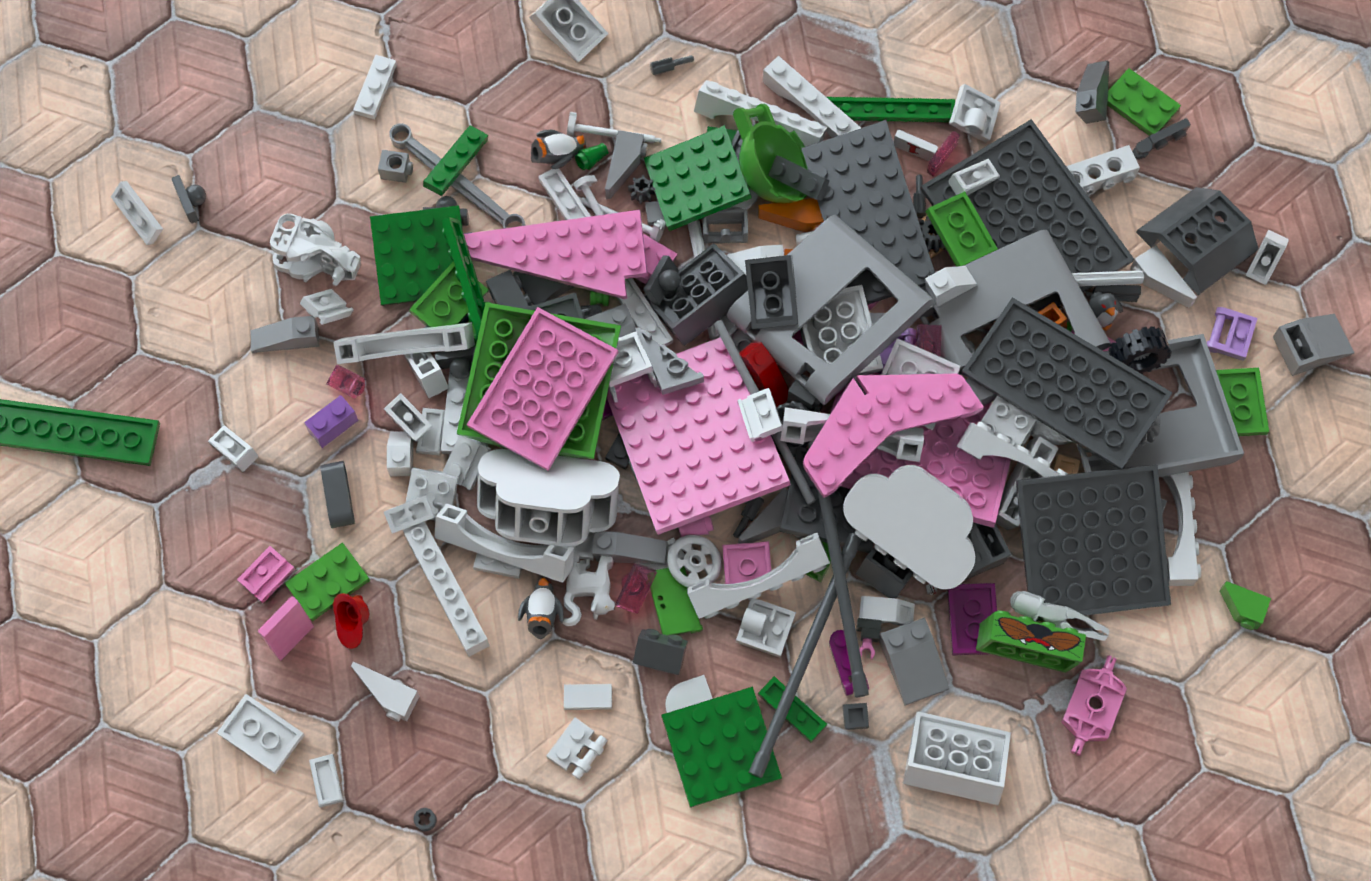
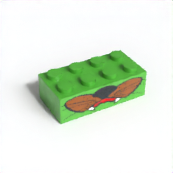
M999 610L980 623L976 650L1066 673L1082 663L1086 634L1078 633V630L1074 628H1058L1054 623L1034 622L1032 618L1020 616L1019 618L1010 616L1009 612Z

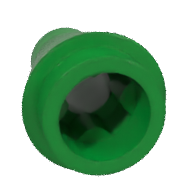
M600 143L599 145L579 150L578 154L575 155V161L581 170H590L604 156L608 155L609 151L604 143Z

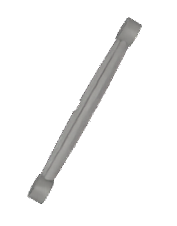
M400 123L391 128L389 135L392 144L396 148H407L428 168L434 169L441 158L415 140L409 126ZM405 131L409 134L408 138L404 141H396L394 139L398 132ZM462 174L452 183L451 186L502 224L503 229L507 228V225L513 221L520 222L522 226H526L522 216L518 214L509 215Z

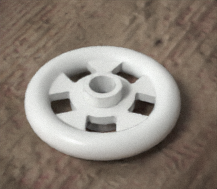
M686 535L677 539L670 547L667 557L671 575L685 587H691L707 579H710V582L713 583L721 571L722 561L718 549L710 540L703 536ZM691 545H700V551L691 550ZM680 549L686 552L683 560L677 557ZM704 555L711 556L712 564H706ZM693 557L698 559V564L692 562ZM683 566L687 571L691 572L688 577L680 571ZM705 570L707 576L700 579L697 573Z

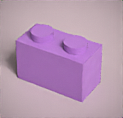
M340 395L304 423L308 432L323 448L359 420L353 408Z

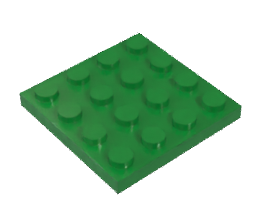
M725 125L643 158L650 179L653 180L652 185L656 188L654 191L669 231L752 199L747 183L742 176L740 164Z
M459 205L370 216L381 306L417 302L451 265L453 260L449 255L450 247L448 240L442 232L444 227L441 220L451 217L460 220L462 227Z
M753 686L661 715L690 808L782 779L773 750L762 778L748 773L767 733Z

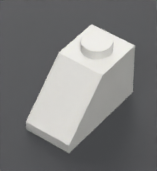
M1268 230L1246 276L1266 285L1289 239Z
M966 266L945 267L925 278L926 290L935 300L937 307L977 286L976 281Z
M401 393L384 408L389 417L415 442L432 427V424Z
M404 431L390 432L387 443L388 473L390 477L411 476L413 468V439Z

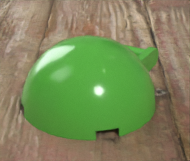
M759 104L756 108L735 109L733 117L743 140L739 152L740 169L750 189L759 197L774 203H793L806 198V194L768 176L776 155L808 169L802 152V148L805 146L796 132L792 131L789 133L782 125H776L767 104ZM757 116L759 123L752 126L750 118Z

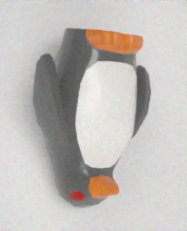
M555 130L540 131L537 133V137L540 138L535 139L531 145L532 163L554 164L551 166L552 169L562 168L578 154L579 150L586 149L584 136L572 137Z
M1096 292L1089 297L1090 301L1088 303L1103 330L1107 331L1112 327V322L1118 312H1123L1122 304L1112 294Z
M544 577L536 583L534 592L521 603L518 613V621H521L526 613L529 632L540 640L551 632L557 614L561 623L564 620L562 604L555 597L551 582Z

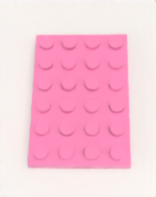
M537 307L468 421L467 427L549 471L619 353L618 349Z

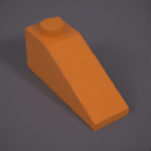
M814 198L802 199L793 203L758 205L759 219L804 233L814 231L824 222L818 201Z

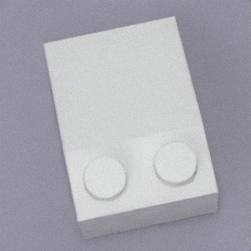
M547 0L529 17L543 34L577 63L609 34L579 0Z

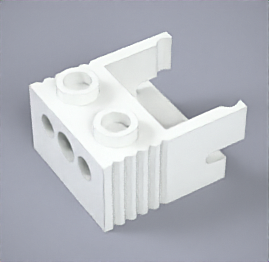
M637 332L620 337L617 345L619 353L614 359L609 390L615 403L618 402L614 386L644 374L648 375L654 387H658L652 365Z

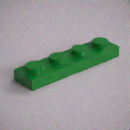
M469 125L424 179L423 187L443 196L488 141V134Z

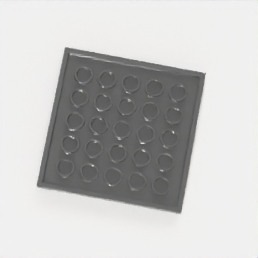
M1158 465L1016 480L1027 592L1043 597L1045 599L1043 603L1067 606L1083 615L1171 605ZM1038 616L1036 621L1043 620L1040 616Z

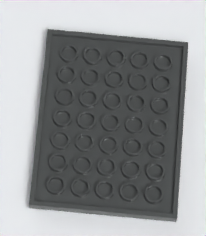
M1032 119L921 186V191L931 205L934 206L956 196L948 183L954 173L989 159L1000 175V178L969 194L968 197L998 249L1037 231L1048 230L1071 273L1116 272L1134 260L1133 256ZM1079 286V287H1080L1081 291L1084 293L1085 291H1087L1088 289L1092 288L1093 286ZM1054 293L1028 305V307L1039 312L1052 302L1058 308L1063 306L1059 295Z

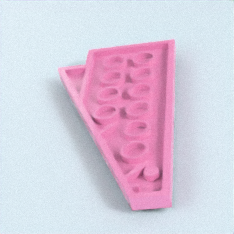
M640 210L464 234L471 260L621 299H627L625 279L648 276Z

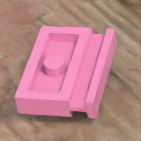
M269 546L237 580L260 602L264 603L296 569Z

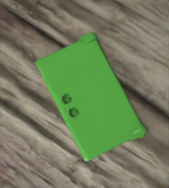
M683 566L680 571L687 577L686 568ZM669 568L646 572L662 634L669 636L703 631V627L688 596V587L677 582L671 575Z

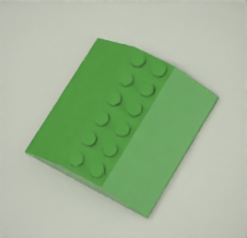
M485 303L457 435L505 448L467 427V423L534 314V310ZM552 314L617 349L621 325ZM614 361L558 456L594 459Z

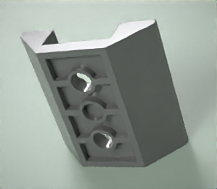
M1196 187L1136 231L1151 248L1161 241L1189 269L1183 280L1198 295L1258 250L1252 222L1220 190ZM1215 216L1221 217L1224 222L1217 221ZM1185 238H1191L1195 244L1188 243Z

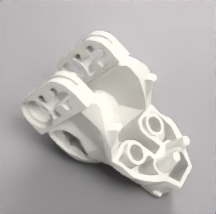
M284 214L278 219L270 239L271 249L275 252L273 255V265L278 271L287 273L296 279H303L304 282H307L313 276L323 271L332 276V279H334L333 285L335 286L341 280H355L361 266L360 256L356 252L350 251L348 247H342L341 243L335 241L334 232L327 223L322 220L302 218L294 214ZM286 221H292L295 224L292 229H285L282 225ZM286 256L287 262L280 264L279 260Z

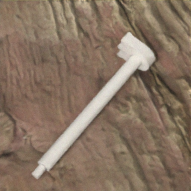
M570 112L567 135L574 136L576 131L617 137L618 130L576 124L577 113ZM644 134V142L661 143V138Z
M595 175L584 176L574 182L576 190L583 191L595 215H604L589 188L592 186L591 183L597 182Z
M578 196L584 206L592 209L587 198ZM599 204L604 215L619 213ZM662 219L660 221L657 220L653 228L642 223V229L644 233L650 235V238L659 242L666 223Z

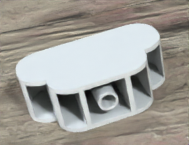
M496 449L485 453L478 465L477 508L482 515L495 520L496 531L507 539L571 547L584 542L589 532H601L614 525L617 516L620 475L618 470L609 463L557 456L549 471L509 449Z
M916 465L901 466L889 478L881 474H867L857 480L848 492L843 510L848 523L856 529L855 534L864 541H867L869 538L875 543L874 548L886 556L887 553L894 557L893 562L905 570L907 567L911 569L913 577L922 584H925L927 581L936 588L951 589L960 585L973 569L975 552L971 540L967 537L973 525L971 508L963 497L923 468Z

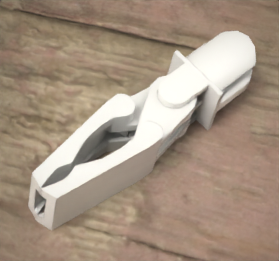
M1017 591L1010 598L1011 607L1015 612L1030 617L1035 621L1040 616L1043 620L1054 623L1058 628H1074L1078 630V633L1086 634V637L1105 641L1109 636V629L1067 606L1043 603L1045 599L1039 595L1037 596L1026 591ZM1065 619H1081L1090 627L1102 632H1095L1090 628L1072 627Z

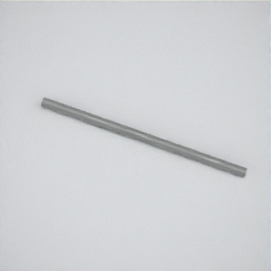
M723 321L715 322L714 326L750 395L759 392ZM781 432L772 434L807 504L814 503L816 499L785 441H780Z

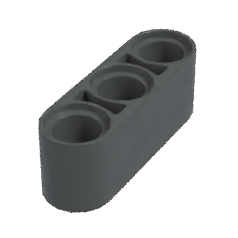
M344 461L320 465L331 528L355 524Z

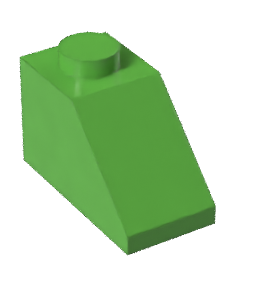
M1226 581L1222 585L1220 593L1234 621L1240 623L1245 629L1257 630L1263 624L1271 598Z

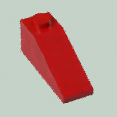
M750 343L739 354L759 391L767 388L770 389L777 408L787 401L788 386L776 361L763 343Z

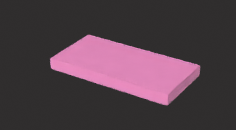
M292 596L258 632L273 654L281 661L314 626L299 601Z

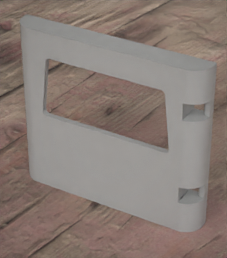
M832 215L787 254L793 256L798 324L760 328L761 330L756 336L751 331L752 323L748 291L730 307L727 318L754 343L762 342L776 363L823 405H826L935 303V300L838 216ZM865 269H868L898 302L836 360L828 364L794 340L792 336ZM806 370L811 374L807 381L801 376Z
M1048 230L1037 231L964 265L976 281L977 286L939 307L934 303L920 316L940 357L961 366L959 375L962 374V370L972 357L961 337L996 321L1012 297L1028 306L1057 293L1075 335L1102 351L1111 347L1108 337ZM926 286L921 287L927 294H929L926 290ZM935 314L937 319L930 324L927 317ZM966 379L983 406L993 402L997 397L996 394L973 380Z
M1204 334L1167 340L1172 354L1170 359H1167L1165 364H1160L1161 367L1158 369L1179 367L1196 406L1160 413L1157 419H1160L1159 435L1155 438L1154 442L1150 443L1147 441L1144 447L1140 443L1124 468L1156 464L1158 465L1159 477L1228 465L1240 460L1244 452ZM1077 444L1085 472L1117 469L1094 454L1091 457H1087L1086 452L1089 451Z

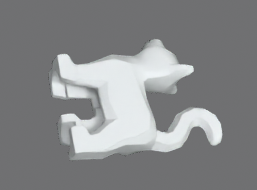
M574 554L573 567L567 576L566 593L563 598L564 606L572 613V616L564 618L563 625L573 626L580 621L582 614L580 608L573 602L574 597L594 596L591 604L594 620H597L599 615H605L608 611L615 609V602L609 596L611 583L608 570L613 567L614 560L612 557L601 556L596 572H587L586 569L590 567V559L580 560L579 562V554Z

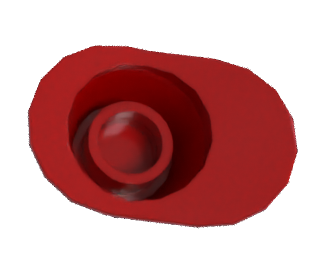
M341 593L334 598L333 602L337 636L346 648H357L363 638V625L369 620V608L361 595L351 597L348 594Z

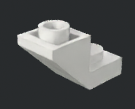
M861 596L859 618L882 620V623L902 626L913 622L915 604L895 598Z

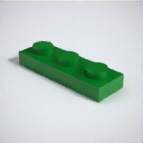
M774 676L758 692V696L776 711L786 686ZM795 695L785 720L812 743L825 729L827 723Z

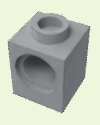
M382 150L378 166L380 179L407 183L408 175H412L413 162H410L409 154ZM394 165H401L399 168H392Z

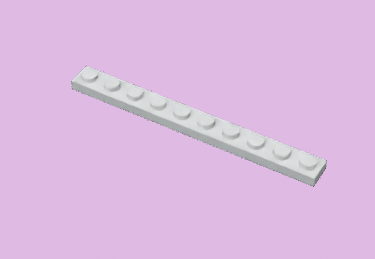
M551 169L538 176L540 183L565 220L591 217L560 169ZM632 278L625 279L627 299H617L621 305L626 304L636 328L640 327V329L647 331L659 345L664 344L667 347L672 344L673 338Z

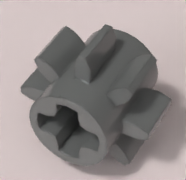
M644 175L642 178H633V185H628V192H631V200L636 199L640 205L642 202H651L650 194L655 195L654 190L656 189L652 187L653 180L648 181Z

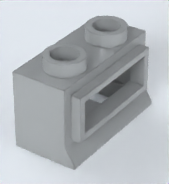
M733 207L704 217V244L748 243L747 209ZM708 224H741L742 231L730 232L729 229H722L721 232H709Z

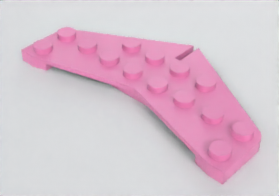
M959 374L857 375V381L866 395L853 378L806 453L803 466L822 497L825 498L834 493L842 485V482L890 435L898 431L952 418L970 417L981 412L984 406L964 377Z

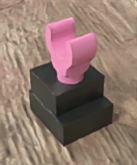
M858 618L856 631L861 632L860 641H863L862 646L859 648L861 657L862 651L868 650L871 653L870 659L874 658L875 650L872 647V642H879L882 620Z

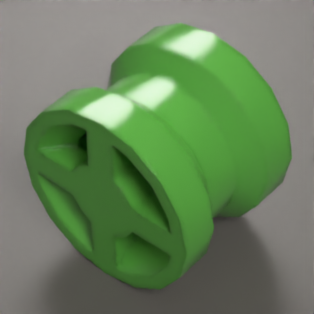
M590 291V305L603 304V306H609L610 295Z

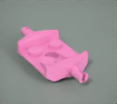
M1107 656L1102 669L1082 670L1079 674V679L1061 721L1075 736L1076 740L1071 753L1075 754L1077 750V756H1081L1082 749L1087 741H1106L1110 735L1127 690L1123 682L1113 675L1112 670L1117 661L1115 657L1111 661L1112 656ZM1098 698L1102 703V707L1100 709H1093L1089 704V699Z

